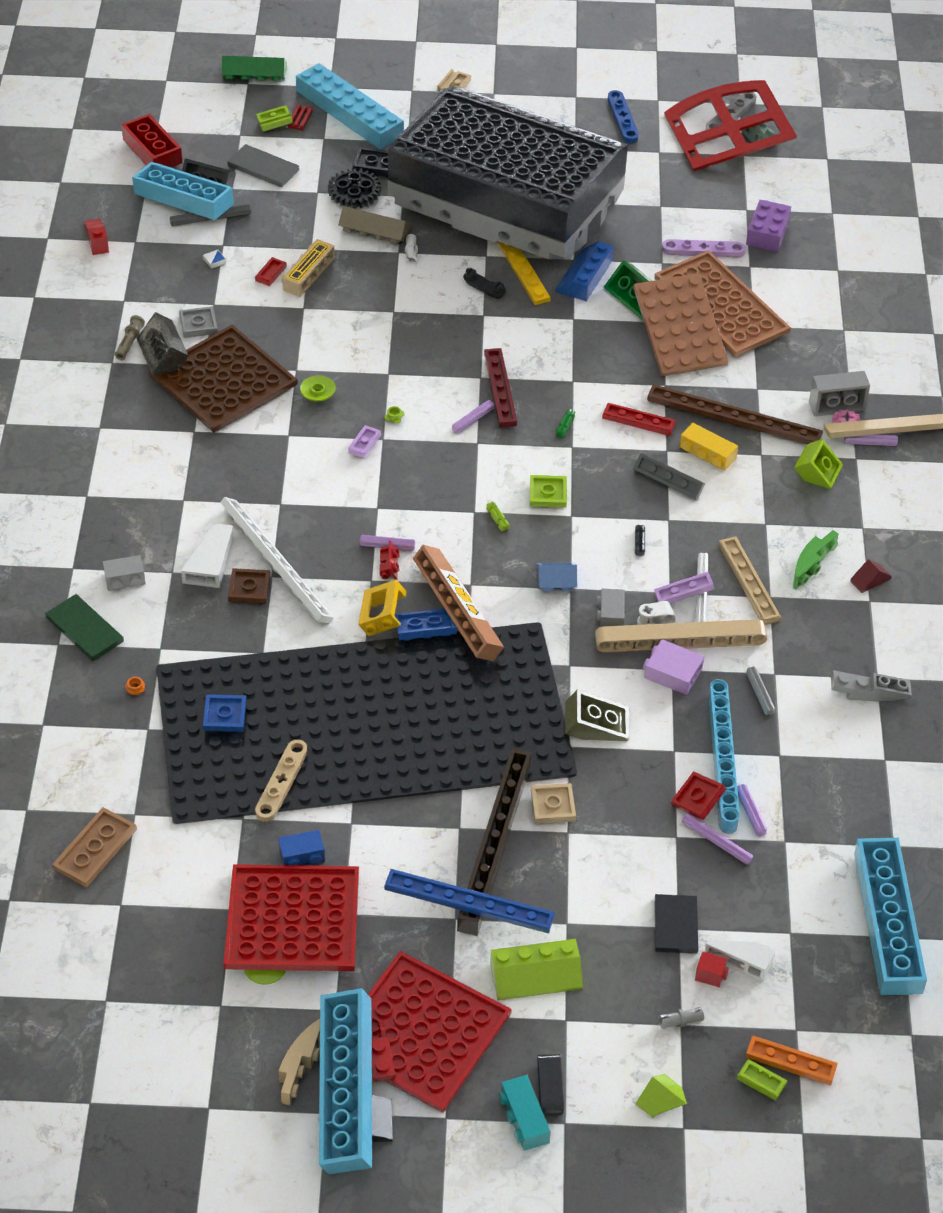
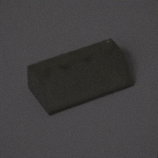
M155 312L137 337L151 374L154 376L179 369L188 357V353L173 321Z

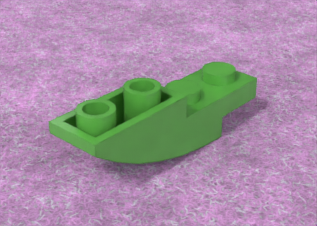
M832 530L823 539L815 536L804 547L795 569L793 588L795 590L799 586L805 585L812 575H816L820 571L821 561L830 551H834L837 548L839 533Z

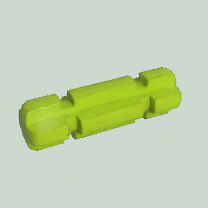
M493 501L487 503L486 509L496 525H498L500 531L509 530L510 524L500 509L497 508L496 503Z

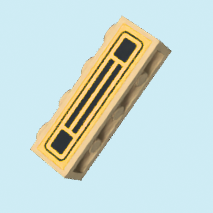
M316 239L308 247L307 251L301 254L298 261L292 264L290 270L282 276L283 291L301 297L334 260V245Z

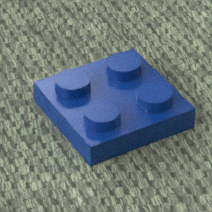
M206 695L203 731L244 732L246 695Z

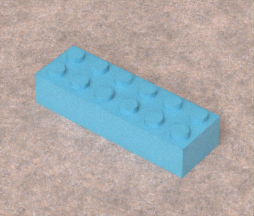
M150 162L132 177L134 194L212 220H216L234 205L232 187L154 162Z

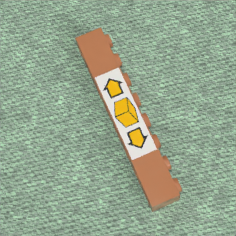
M422 545L413 557L414 562L476 658L494 661L504 648L503 644L441 550Z

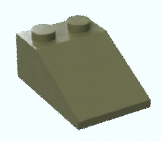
M577 689L565 701V734L582 740L628 741L629 707Z

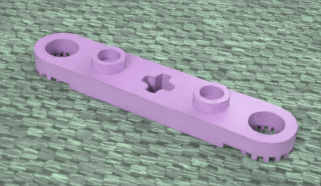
M667 239L662 244V250L665 254H679V256H696L709 250L716 257L737 256L738 258L745 254L746 248L743 243L732 241Z

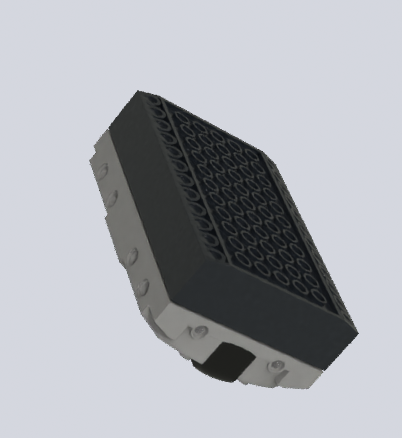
M452 85L445 89L395 139L388 149L387 195L395 197L396 205L452 224V228L494 243L502 242L546 259H564L578 251L581 247L586 246L594 238L605 220L608 206H614L624 190L628 144Z

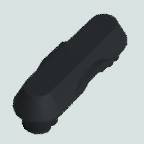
M466 269L463 278L468 285L497 299L502 298L506 293V288L502 282L489 281L477 274L475 269Z

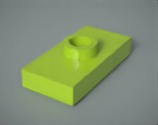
M749 1059L737 1075V1080L775 1101L787 1084L786 1079Z

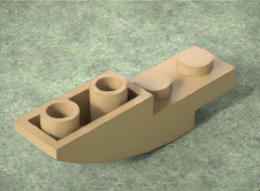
M320 1019L312 1023L298 1036L281 1063L279 1082L284 1083L281 1090L282 1104L291 1105L293 1097L296 1098L298 1095L299 1084L297 1083L299 1078H303L305 1068L311 1069L313 1062L318 1061L320 1055V1048H318L320 1044Z

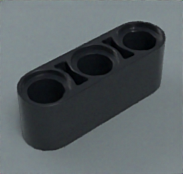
M560 1054L538 1055L539 1101L543 1115L563 1114L564 1099Z

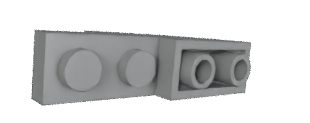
M835 670L830 675L831 690L847 693V699L893 701L910 698L912 695L911 684L908 679L873 673L871 677H865Z

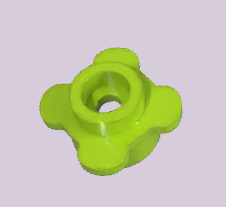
M392 406L388 408L384 419L393 423H400L401 417L405 413L399 407Z

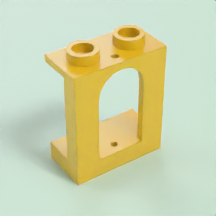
M397 580L364 590L358 625L368 636L401 626V623L395 617L396 604L398 599L406 597L407 591ZM384 604V609L378 616L374 618L369 617L371 605L377 607Z

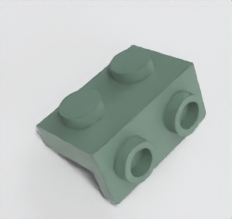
M767 123L742 130L751 142L776 134L767 127Z

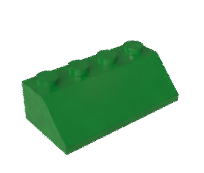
M222 56L221 75L227 80L241 77V80L256 78L258 81H266V78H271L272 81H281L286 76L287 62L285 58Z
M623 260L604 285V288L644 321L633 286L636 283L652 280L633 264Z

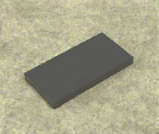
M247 144L227 161L228 166L279 187H283L299 171V165Z

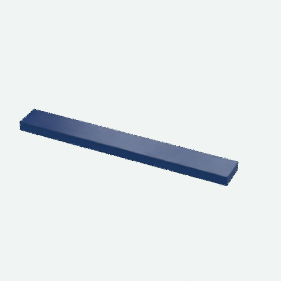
M390 869L384 885V890L548 934L555 917V912L395 869Z

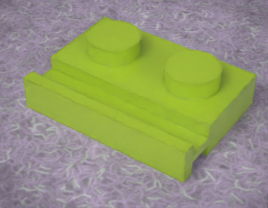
M286 105L256 114L262 132L293 123Z

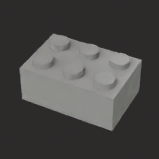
M865 371L813 376L809 404L813 415H832L840 409L844 411L846 409L848 411L854 410L855 412L865 411L870 390V383Z

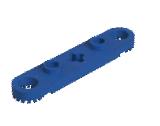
M612 90L608 93V102L624 142L636 143L639 133L625 97L621 91Z

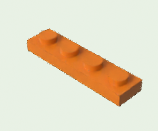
M753 1035L745 1057L830 1086L838 1065L836 1062Z

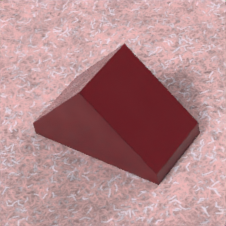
M868 559L853 575L850 582L861 593H864L890 580L892 576L880 564Z

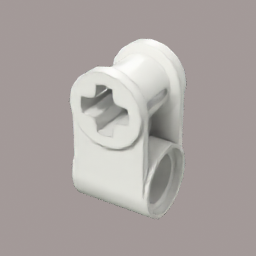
M668 601L643 604L639 608L640 616L637 619V625H646L648 621V624L674 623L676 616Z

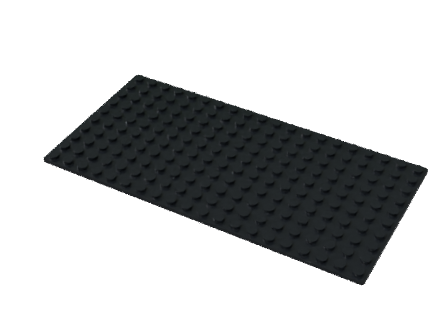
M535 622L491 627L504 646L494 661L476 658L460 631H457V634L449 636L441 635L432 636L431 638H414L412 640L391 638L157 665L173 823L182 824L256 815L255 808L287 745L293 740H302L306 743L307 755L278 812L500 786L512 748L531 753V765L526 782L575 777L577 775V768L569 735L565 734V719L542 624ZM206 695H246L244 732L203 731ZM295 747V749L293 748L292 751L298 753L301 752L302 749L301 747ZM282 778L281 780H278L279 783H282V781H285L284 778ZM264 808V810L260 812L262 814L270 813L271 810Z

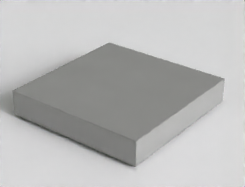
M213 306L179 310L184 338L212 335L218 332Z

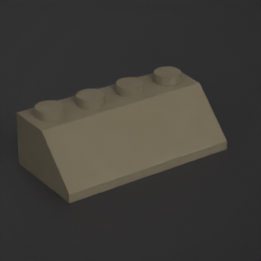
M346 206L342 208L338 226L343 227V231L352 233L353 230L359 231V235L368 237V234H372L375 239L383 240L388 238L390 239L389 242L399 244L400 241L405 242L407 235L410 234L413 228V224L403 220Z

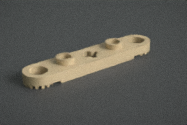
M293 740L287 745L255 808L256 818L259 821L268 822L276 817L307 755V745L304 741ZM295 747H301L302 751L298 753L293 752L292 750L293 748L295 749ZM282 778L285 779V781H282V783L278 782V780H281ZM264 808L271 810L269 814H262L260 811L264 810Z

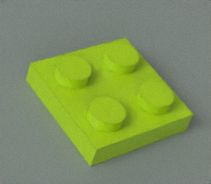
M530 475V506L566 508L567 476Z

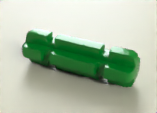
M566 410L556 429L557 437L563 438L566 435L572 420L575 418L576 412L574 410Z

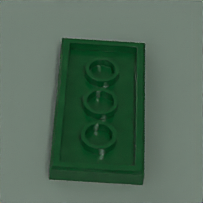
M77 594L45 613L46 618L92 661L124 642V637Z

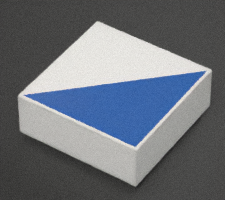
M219 250L203 255V260L211 269L226 264V258Z

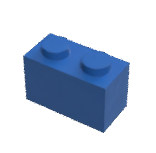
M319 830L278 838L279 852L283 865H316L325 862V849Z

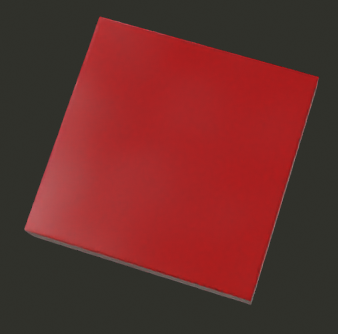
M693 771L670 803L673 807L704 820L727 788L724 784Z

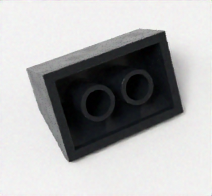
M186 158L182 168L183 172L233 187L236 172Z

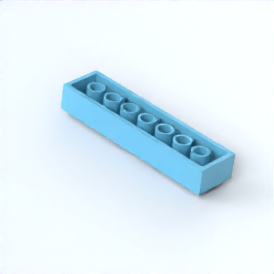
M320 63L296 75V91L380 150L393 143L404 131V121Z
M899 837L857 839L854 857L880 995L923 994L927 977Z
M362 988L320 995L319 1166L329 1175L372 1168L371 998Z

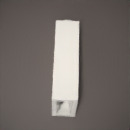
M214 523L182 567L183 584L220 588L234 539L232 525Z

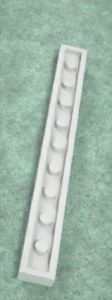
M224 497L220 503L225 507V512L234 518V523L243 529V534L252 540L253 546L262 552V557L271 563L272 569L280 574L283 578L282 581L286 585L290 586L293 595L302 601V606L313 614L312 618L319 623L330 624L334 617L237 500Z

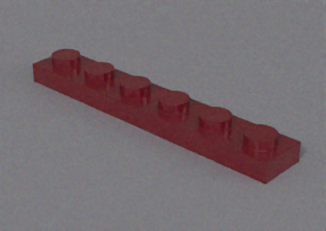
M502 348L484 349L499 428L517 426V417Z

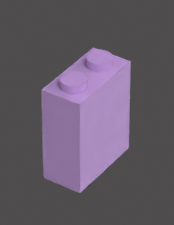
M662 639L658 646L655 645L653 647L651 658L645 660L643 665L645 670L644 678L687 695L703 669L705 656Z

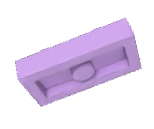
M365 425L348 447V453L365 459L380 438L381 431Z

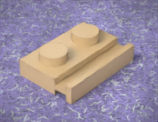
M451 69L437 85V91H444L452 85L465 89L470 83L472 75L460 71L454 72Z

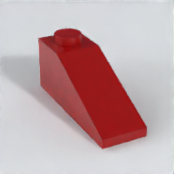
M101 219L84 221L92 255L109 253L107 234Z

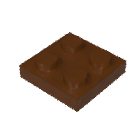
M232 568L228 602L266 604L270 570Z

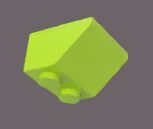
M820 439L805 446L794 469L804 481L830 489L843 464L826 442Z

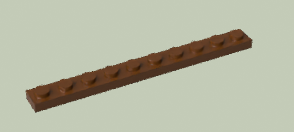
M655 384L652 385L647 397V401L803 444L815 442L823 436V430Z

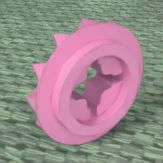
M840 409L832 417L833 423L846 422L845 418H848V422L861 421L859 414H855L854 410L848 411V409L845 411Z

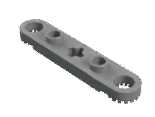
M742 93L727 106L734 120L740 118L756 103L757 96L755 93ZM718 115L706 124L705 130L722 125Z

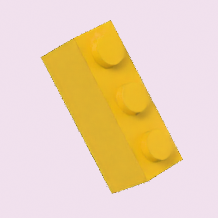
M692 423L681 434L680 448L724 471L737 459L738 445L695 423Z

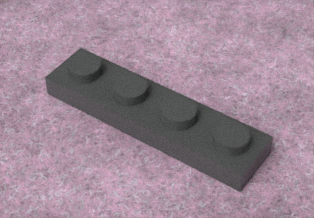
M640 453L633 468L698 500L705 486L704 482L644 453Z

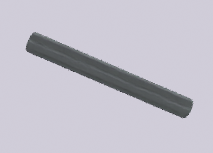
M249 204L230 207L217 219L251 214V207ZM194 213L170 216L171 226L212 220Z

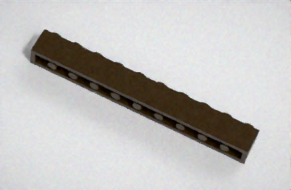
M511 749L467 889L491 895L530 770V752ZM460 910L457 920V931L478 936L484 916Z

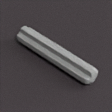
M754 666L747 668L746 674L764 714L767 716L774 714L775 707L757 668Z

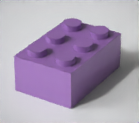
M759 199L748 228L746 245L778 252L789 224L792 206Z

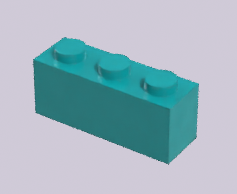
M524 1075L502 1082L501 1092L498 1093L502 1105H506L508 1110L506 1111L509 1124H513L515 1127L514 1135L517 1143H521L524 1151L550 1143L551 1131L528 1076Z

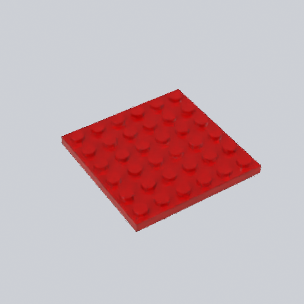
M233 864L223 963L224 970L355 972L359 866Z
M399 951L368 993V996L371 998L372 1037H380L378 1025L380 1021H384L396 1079L384 1081L442 1113L445 1112L512 1014L511 1008L402 951Z

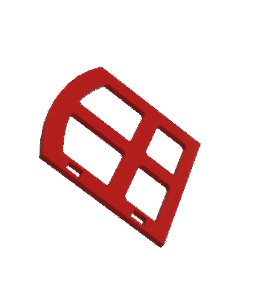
M765 80L741 81L713 87L680 101L664 112L693 171L797 138L796 133ZM757 92L767 111L734 120L722 97ZM711 102L722 125L692 135L688 134L680 116L703 103ZM769 121H774L780 131V134L752 143H746L740 132L741 130ZM679 122L680 125L675 127L674 123ZM726 135L730 137L735 146L733 149L705 158L700 157L695 147L697 144ZM694 152L695 156L691 157L689 153Z

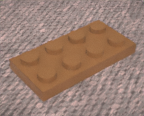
M102 807L52 864L53 870L87 888L137 830L136 824Z

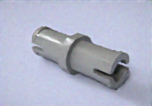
M701 1007L685 1011L679 1009L675 1013L659 1015L658 1022L661 1025V1029L677 1025L683 1027L687 1023L703 1021L704 1013L701 1011Z

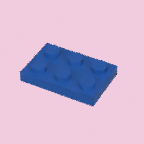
M445 608L395 614L396 619L401 623V626L396 627L399 640L457 634L456 625Z

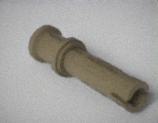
M139 315L131 316L130 324L125 328V336L115 352L118 360H125L133 341L139 337L140 329L145 325V320Z

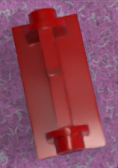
M389 541L388 547L383 546L380 550L381 564L379 574L383 579L393 576L395 580H398V572L400 571L398 558L400 554L398 548L394 547L391 541Z

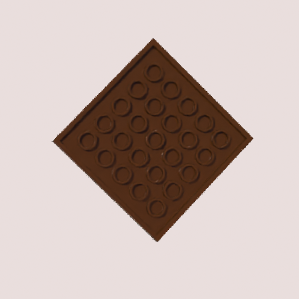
M233 324L148 371L149 376L213 433L298 385L296 377Z

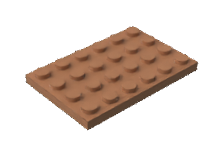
M700 273L634 284L635 295L661 377L728 365L729 361Z

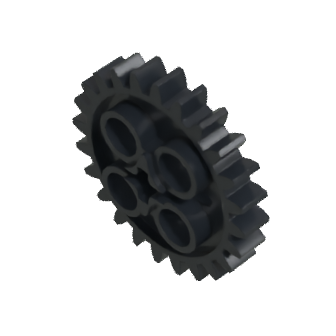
M354 168L353 171L347 169V172L341 171V174L336 173V177L332 176L331 180H329L328 192L331 200H335L336 204L340 202V206L346 204L347 207L351 205L355 209L356 206L362 208L363 204L368 206V202L373 204L374 200H378L381 185L378 177H374L373 173L369 174L368 171L362 172V169L356 171Z

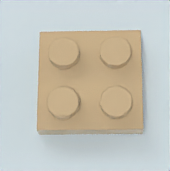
M571 783L531 786L530 791L535 824L576 821Z

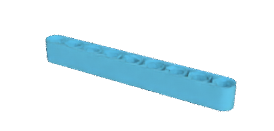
M716 679L710 684L708 697L715 781L724 784L727 788L717 801L720 830L724 833L732 834L737 830L740 812L729 692L727 683Z

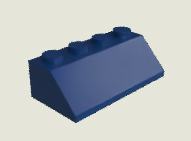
M597 241L583 248L557 286L555 292L587 302L612 263L614 246Z

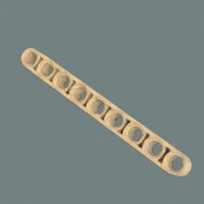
M754 619L603 626L595 630L597 650L600 652L653 650V647L655 645L658 646L662 639L686 649L762 645L767 641V634L764 622Z

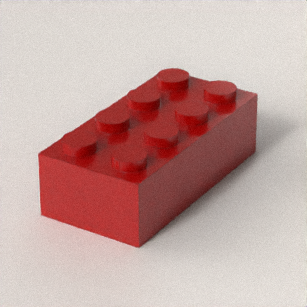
M150 114L121 124L123 141L146 166L150 162L172 168L183 163L181 147Z

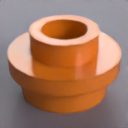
M140 677L129 678L125 685L126 692L130 695L143 693L145 690L144 681Z

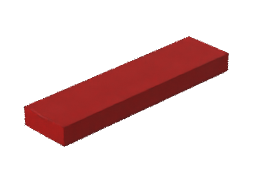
M607 403L602 415V419L671 436L676 423L674 419L612 403Z

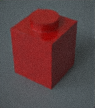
M702 951L696 969L695 981L720 988L722 980H726L729 973V968L726 967L727 958Z

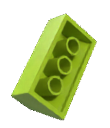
M576 939L491 950L490 966L497 1000L583 989L580 954Z

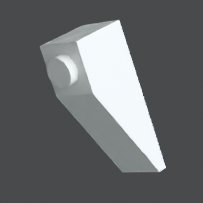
M708 940L705 946V952L727 958V966L762 982L772 966L775 956V950L757 942Z

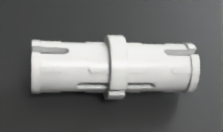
M409 234L406 237L405 252L407 254L406 261L409 264L417 262L418 246L416 245V236L414 234Z

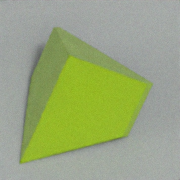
M666 1074L652 1076L636 1102V1105L652 1118L660 1113L687 1104L682 1087Z

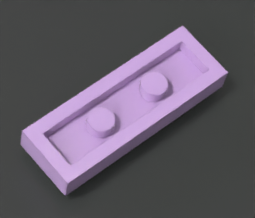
M705 572L656 588L654 591L658 602L668 601L672 604L714 590L715 588L709 572Z

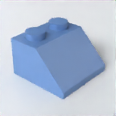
M536 563L538 587L542 588L543 591H554V588H561V591H573V588L577 587V564Z

